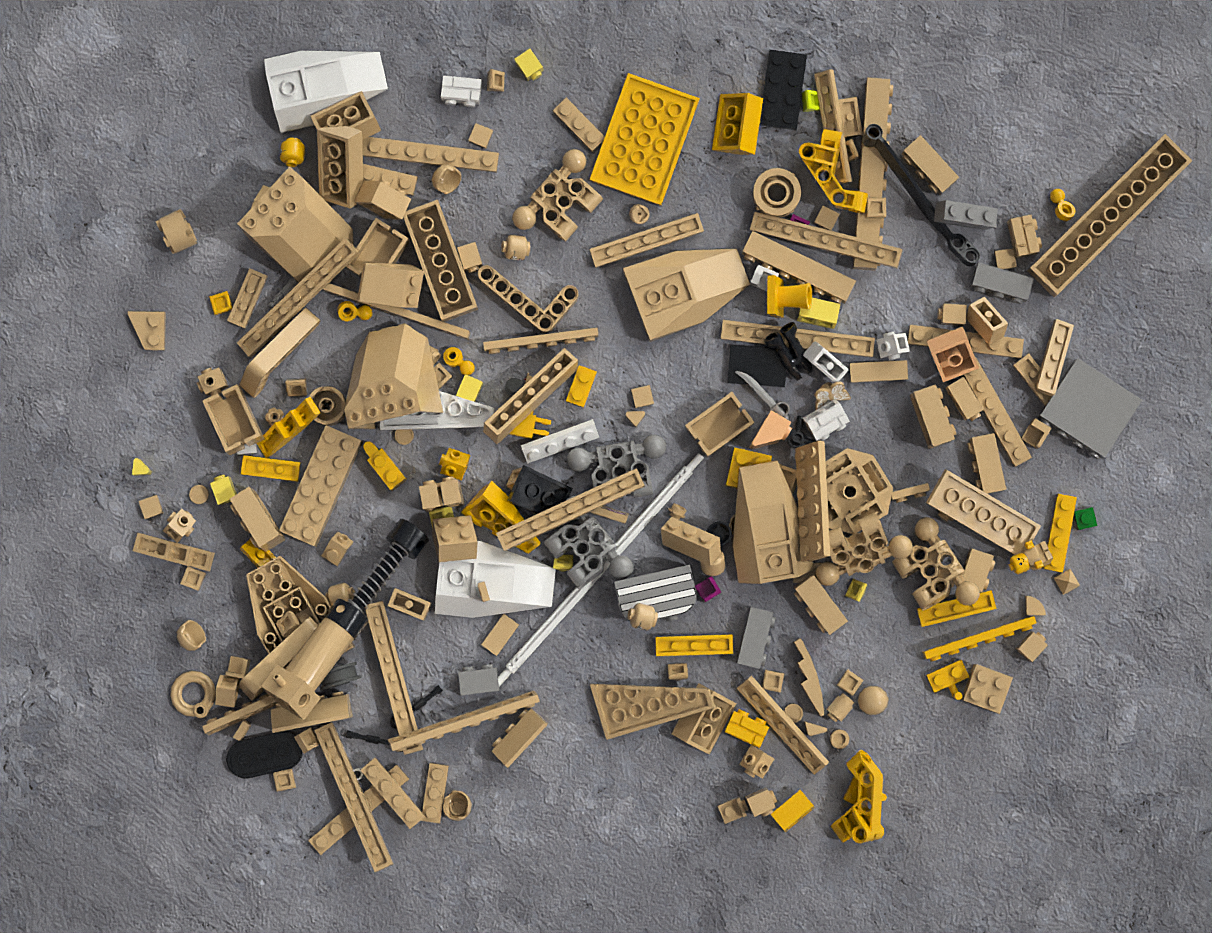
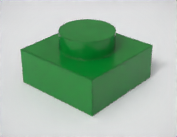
M1093 507L1074 511L1077 530L1098 526Z

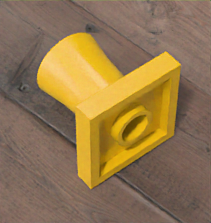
M775 275L767 276L768 315L775 318H784V307L811 309L812 287L810 283L784 286L783 279Z

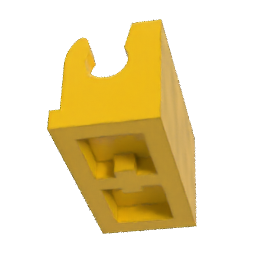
M799 790L771 813V816L787 832L815 807L804 793Z

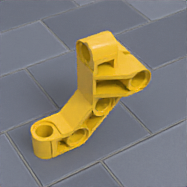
M824 129L821 145L804 143L799 148V155L834 207L851 212L864 213L868 194L843 189L834 176L843 132ZM808 152H813L810 157H805ZM823 172L829 173V177L825 181L819 179L820 174ZM838 194L844 196L841 203L834 202V198Z
M860 750L846 763L848 769L858 780V800L831 825L832 830L842 843L850 838L856 843H865L879 840L884 835V828L881 825L883 775L871 757L865 751ZM870 774H871L872 777H873L872 782H871L870 779H869V775H870ZM868 801L871 804V809L868 808Z

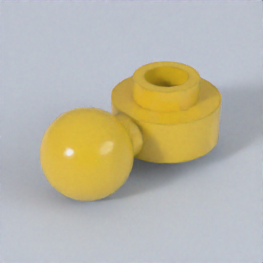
M1052 190L1050 200L1057 204L1055 208L1056 216L1062 221L1071 220L1076 212L1074 206L1070 202L1064 201L1065 193L1063 190Z
M344 301L337 308V313L343 321H352L356 316L361 320H369L373 314L369 306L363 305L356 308L351 301ZM345 308H350L348 312L343 311Z
M450 347L445 350L443 359L448 366H459L460 372L463 375L469 376L473 374L475 370L474 364L468 360L464 361L462 352L458 348ZM451 354H456L454 359L449 358Z

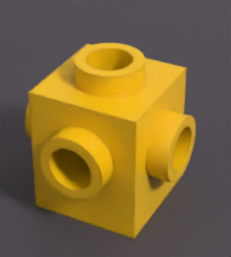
M449 448L446 455L442 454L439 465H442L440 473L462 481L471 455Z

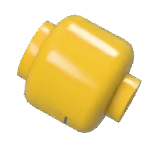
M287 138L283 141L280 147V160L287 167H297V165L303 163L305 145L298 138Z

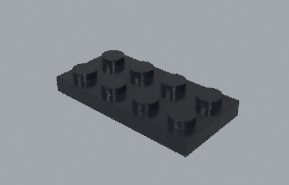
M769 49L760 126L797 130L807 54Z

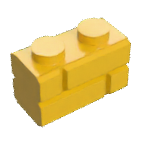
M738 709V712L733 711L724 732L760 748L769 729L766 726L767 721L758 717L753 720L748 717L749 713Z

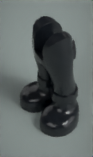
M790 322L784 325L780 332L787 340L789 347L795 355L794 357H792L778 332L771 333L765 337L764 343L769 347L777 349L776 352L780 356L786 370L798 381L802 377L795 365L801 362L808 374L813 372L811 362L803 356L805 349L800 344L799 339L796 338L797 326L794 322Z

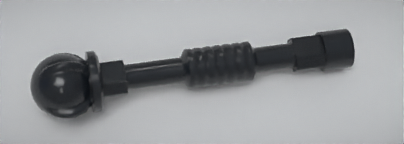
M439 685L436 686L430 694L412 705L413 712L418 711L427 704L428 700L443 691ZM392 716L390 726L397 729L394 717Z
M349 730L346 733V738L361 739L368 743L389 745L388 740L380 739L378 736L361 735Z

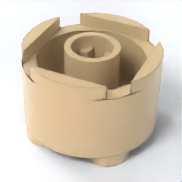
M181 209L156 221L159 230L164 234L163 240L166 246L170 248L173 254L197 244V239L191 225L186 219L184 220L186 216Z
M324 386L315 389L309 397L312 398L320 411V414L314 421L324 426H333L344 419L346 416L344 411L346 398L339 390ZM325 402H327L328 404L332 403L330 405V410H323L325 408Z

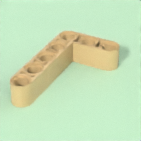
M482 266L478 271L481 283L542 333H550L578 300V290L576 287L568 285L543 310L491 266ZM486 270L492 272V277L488 280L482 278V273ZM499 283H505L507 288L505 291L499 292L496 290V286ZM568 290L575 292V297L571 300L564 296ZM519 295L521 302L513 304L511 302L512 296ZM555 305L563 307V311L560 314L553 313L552 308ZM529 307L535 308V315L527 316L525 314L526 309ZM544 319L551 322L550 327L547 329H543L540 326V322Z
M307 308L301 311L248 364L239 386L255 398L265 387L270 373L314 331L321 320Z
M311 617L305 620L240 681L239 688L251 701L264 691L261 685L276 665L285 668L319 626Z

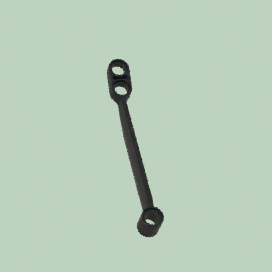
M870 124L862 135V143L866 147H875L924 216L946 238L950 251L964 265L974 266L980 259L979 251L962 234L952 233L945 223L934 222L935 208L887 141L882 137V128L877 124ZM954 239L960 240L962 247H955L952 241ZM966 253L974 254L975 260L969 261L966 258Z

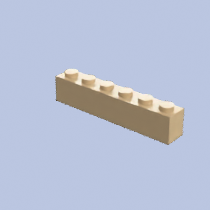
M752 231L742 252L745 255L744 259L752 263L757 261L765 268L774 269L779 272V276L785 279L792 278L797 280L796 284L798 285L810 283L814 293L821 296L826 294L835 303L841 304L842 302L845 304L856 280Z
M564 348L484 422L483 432L496 444L500 443L577 370L578 359Z

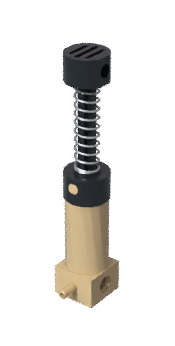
M400 519L387 535L386 539L392 545L389 546L390 551L385 552L386 556L384 559L380 558L382 560L380 564L376 563L377 568L375 570L371 569L373 573L371 576L367 575L368 580L366 582L362 581L364 585L361 588L358 587L359 591L357 594L353 593L355 597L352 600L348 599L349 601L347 602L338 598L286 669L276 665L263 682L261 687L278 705L305 720L321 699L315 693V690L369 622L363 615L362 610L368 609L367 604H371L372 598L377 597L376 592H381V586L386 585L385 580H390V574H395L394 568H399V562H404L403 557L407 556L411 559H416L429 542L425 533L409 521Z

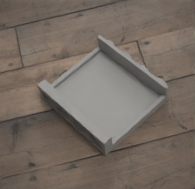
M1077 358L1073 361L1071 368L1056 389L1055 395L1050 398L1041 414L1037 417L1041 419L1042 423L1057 430L1056 433L1061 437L1072 439V443L1078 448L1082 449L1084 447L1089 450L1088 454L1093 458L1103 459L1112 448L1142 399Z

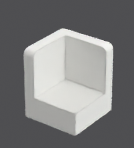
M758 265L750 285L767 292V276L775 275L778 277L779 273Z

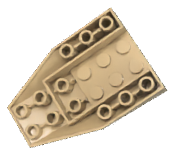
M737 249L674 251L623 268L624 276L629 289H631L649 342L703 323L750 285Z
M278 556L246 574L257 635L268 654L286 639L281 635L276 622L288 610L295 614L300 625L309 617L319 625L331 608L327 598L282 556ZM353 642L349 645V647L346 649L344 653L355 648Z

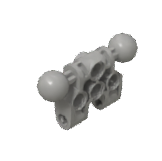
M650 435L644 439L643 443L635 444L634 441L599 446L593 452H587L583 448H574L567 455V464L571 470L582 472L591 463L598 462L599 465L591 474L592 485L595 488L616 478L614 471L617 467H623L625 473L633 470L635 464L640 463L644 467V471L640 476L645 487L634 491L633 496L636 498L653 495L649 467L638 459L637 455L645 454L651 459L660 458L666 451V442L659 435ZM613 448H619L622 451L620 458L615 459L612 457L611 451ZM598 470L606 472V478L603 481H599L595 477Z
M588 514L576 518L581 524L579 527L566 524L544 542V545L555 559L561 557L570 549H573L574 553L580 557V562L567 572V575L578 589L587 585L603 572L605 558L610 562L609 571L615 579L624 580L633 572L632 561L626 556H619L615 551L617 545L595 517L590 518ZM570 530H575L576 536L572 539H568V532ZM597 533H602L603 535L600 542L594 541V536ZM581 545H587L588 549L584 554L579 553ZM593 560L599 561V566L596 569H591L590 563Z

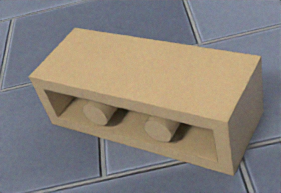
M921 135L902 152L903 160L909 166L913 165L918 177L922 180L925 179L929 183L928 187L935 194L941 195L959 178Z
M995 433L970 438L967 446L969 454H973L974 461L971 462L973 472L977 473L976 487L987 494L1006 490Z
M673 517L661 528L662 545L711 566L721 554L720 537Z
M813 574L794 586L796 590L794 595L800 603L804 600L808 606L805 608L812 618L816 616L819 620L817 625L823 633L827 631L831 635L848 622Z

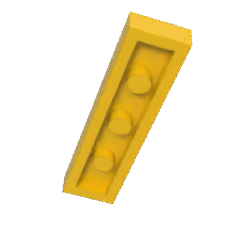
M1057 494L1047 544L1053 559L1051 564L1043 567L1045 570L1063 573L1077 497Z
M992 590L980 593L978 600L972 605H963L957 599L937 603L924 611L921 608L916 609L920 625L925 627L997 608Z
M733 635L655 637L656 656L733 654Z

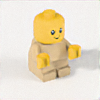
M1032 540L1025 542L1023 553L1010 557L1009 569L1014 571L1015 574H1021L1030 569L1041 570L1042 567L1051 564L1053 557L1050 550H1048L1046 542L1043 541L1035 546Z

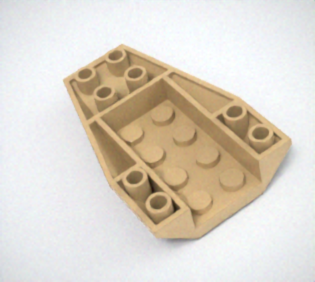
M777 460L739 467L732 543L738 583L762 584L799 577L814 570L813 561L801 562L798 507Z

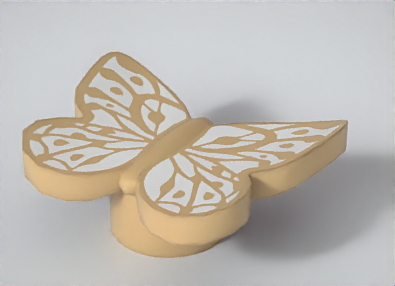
M827 382L823 384L814 394L817 399L815 409H819L834 399L850 400L851 397L847 390L844 389V384L842 382Z

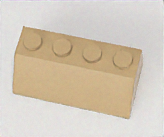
M348 126L318 128L319 195L325 201L352 208L357 205L354 201L363 183L362 131Z
M343 691L332 693L331 698H325L324 695L319 696L321 699L305 720L275 704L276 708L271 709L272 732L275 733L351 718L353 714L349 694L344 695Z

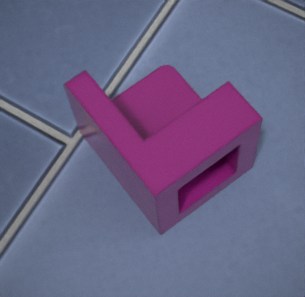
M712 576L695 586L704 603L721 593Z

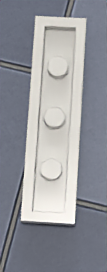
M592 419L523 444L521 447L528 464L597 439L599 435Z

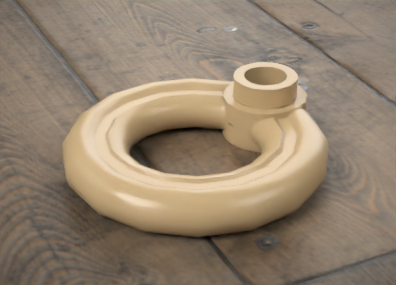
M189 671L175 679L171 686L170 697L173 706L178 712L185 716L204 718L209 714V710L215 702L216 689L209 676L202 672ZM188 683H198L203 687L205 695L202 702L196 705L185 703L182 698V690ZM199 707L204 709L202 714H199L197 711Z

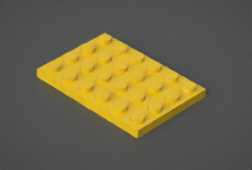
M628 73L589 180L661 206L700 98Z

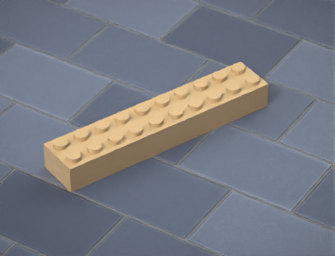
M1164 134L1027 272L1053 297L1057 296L1192 160Z

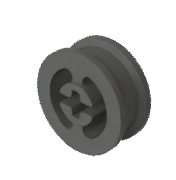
M357 662L333 667L321 682L320 691L360 679L361 676L357 675L355 669Z

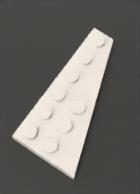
M439 391L443 413L417 412L380 421V430L484 427V422L494 414V408Z

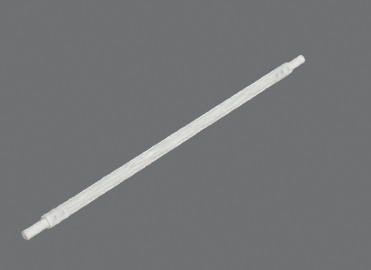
M700 453L677 473L615 543L617 549L615 551L619 555L693 474L692 471L704 459ZM607 558L604 559L603 572L580 589L575 587L506 664L505 670L498 676L499 687L511 673L514 674L609 568L610 562ZM599 562L592 569H596L599 566Z

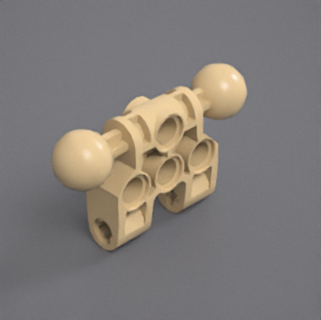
M577 149L567 151L563 156V166L559 171L554 169L531 195L530 199L532 201L529 205L518 207L514 211L512 220L517 228L520 230L532 228L536 223V213L541 209L543 210V224L566 242L578 228L565 215V212L571 208L572 203H578L589 213H592L603 200L602 196L582 178L567 179L571 173L581 172L585 168L587 160L583 152ZM579 184L581 191L573 192L571 185ZM551 185L555 191L552 194H547L544 191V187ZM566 198L569 201V205L562 207L558 200ZM548 212L556 214L554 221H549L546 218Z
M877 513L859 519L862 532L853 534L849 538L844 536L841 527L829 531L830 556L833 563L823 562L816 569V579L822 585L831 586L837 583L842 574L848 573L851 576L856 572L869 573L878 564L886 563L885 559L893 556L896 559H905L910 556L913 549L912 542L908 537L898 535L893 537L889 542V546H887L888 541Z
M924 517L916 523L915 534L920 540L928 541L931 547L915 545L910 556L905 559L895 558L892 563L902 579L909 577L921 570L923 577L927 579L926 584L912 593L922 611L947 598L950 594L951 583L953 582L957 587L955 596L958 602L963 605H972L978 600L980 590L975 583L966 581L963 576L965 570L947 542L940 540L938 537V523L930 517ZM924 551L925 557L922 560H917V553ZM945 557H951V563L947 566H944L943 559ZM934 567L935 573L932 576H927V569ZM944 583L945 590L937 592V585Z

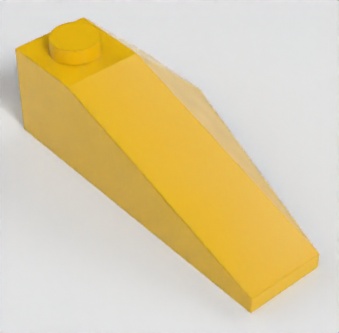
M492 481L484 486L462 510L465 516H471L472 522L479 527L485 526L492 530V534L497 536V532L524 520L514 504L508 501L506 493ZM535 537L515 547L529 554L540 545V541Z

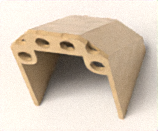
M291 167L279 177L237 223L245 236L298 283L345 238L354 246L353 229Z
M406 323L368 333L355 356L344 409L348 429L373 430L376 429L375 422L417 412L443 413L429 342L426 336L417 332Z

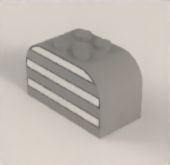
M690 565L614 582L621 613L627 620L629 609L633 608L637 603L653 606L655 612L658 613L656 624H659V619L666 618V622L677 620V615L688 612L696 602V589Z

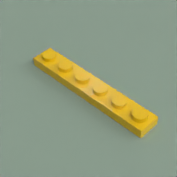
M1030 616L923 651L922 653L924 659H930V662L941 659V654L948 653L950 656L959 653V649L966 647L967 650L978 646L977 643L985 641V644L996 641L997 636L1003 635L1005 638L1014 635V631L1021 629L1022 632L1033 629L1032 625L1037 622L1035 616Z

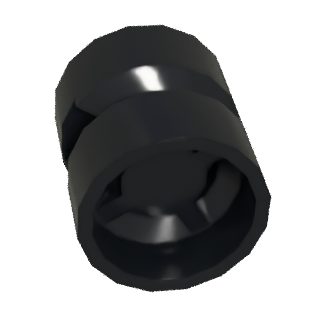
M713 522L706 530V532L720 537V547L727 544L731 539V528L725 522Z

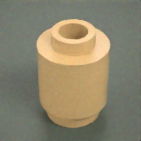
M842 693L826 709L829 711L827 715L835 722L837 720L842 722L852 710L854 702Z

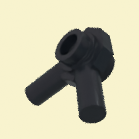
M797 416L795 429L788 435L787 443L790 448L795 449L816 442L815 439L807 438L802 431L804 416Z

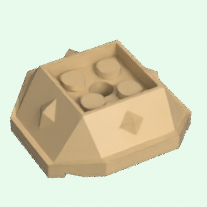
M847 448L825 461L829 529L841 527L842 532L856 534L862 530L859 519L876 513L879 519L888 514L893 487L873 455ZM846 487L854 489L855 494L853 497L845 495Z

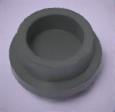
M511 378L505 384V391L512 397L524 384L518 378Z

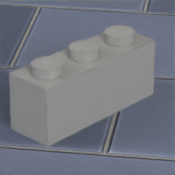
M944 200L936 203L934 222L983 230L996 228L998 209Z
M978 262L970 287L974 288V291L985 294L986 291L993 293V297L1000 299L1007 297L1011 298V302L1022 304V302H1026L1029 298L1034 278Z
M753 607L749 608L736 663L760 669L761 665L764 666L767 656L763 654L765 646L769 647L771 640L768 632L769 628L774 627L776 618L773 617V612Z

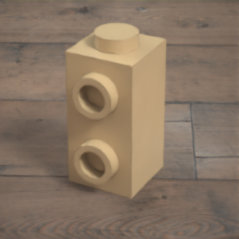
M964 377L945 388L964 420L970 419L973 421L981 416L979 412L984 409Z

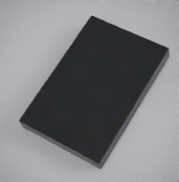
M730 345L729 384L749 385L735 373V371H740L754 378L760 386L785 388L786 368L776 352V348Z
M523 465L508 497V501L538 514L566 501L573 488Z

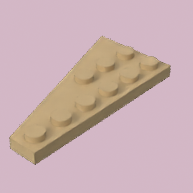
M590 684L606 740L715 708L711 691L706 688Z

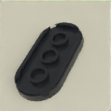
M280 731L236 742L229 749L226 762L228 769L235 776L248 779L293 768L300 762L303 752L294 738L295 734L288 731Z

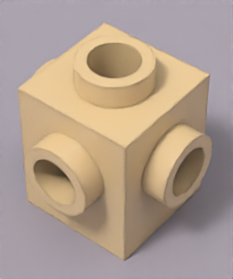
M219 367L214 370L212 368L205 369L201 372L202 375L198 376V388L201 393L204 392L207 396H213L217 393L221 394L222 389L229 387L222 369Z
M181 508L178 513L173 512L167 519L169 524L164 528L163 532L178 543L184 535L188 537L195 529L192 525L196 520L189 512Z
M751 745L739 765L746 768L744 772L754 778L757 775L763 779L774 758Z

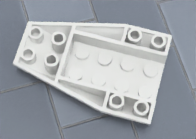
M298 51L264 59L269 90L281 133L315 126L310 117L311 115L360 91L363 92L366 100L388 90L380 52Z
M478 541L477 559L439 562L435 614L476 618L552 607L556 569ZM484 581L490 598L486 602L482 601L477 586L478 583Z

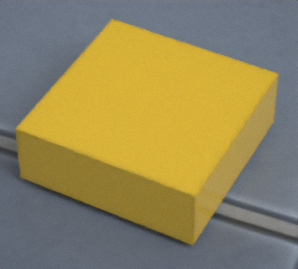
M228 291L209 296L214 315L232 310L233 306Z

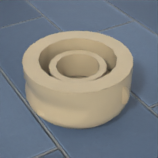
M773 168L763 172L753 187V201L756 210L770 217L780 218L793 213L801 197V186L795 174L781 168ZM779 185L784 188L786 196L782 201L775 202L769 198L768 189L771 186Z

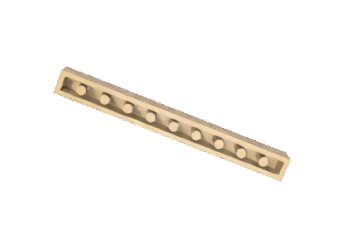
M868 77L865 85L862 133L865 132L870 124H877L882 128V137L885 140L886 135L890 134L891 123L887 122L888 115H891L892 112L889 96L893 95V85H890V79ZM861 141L858 191L867 193L868 198H882V191H886L887 179H883L884 172H887L888 164L875 147H866ZM865 207L864 213H856L855 237L882 244L883 236H879L880 228H883L884 218H867ZM853 257L852 269L875 271L877 266L881 264Z

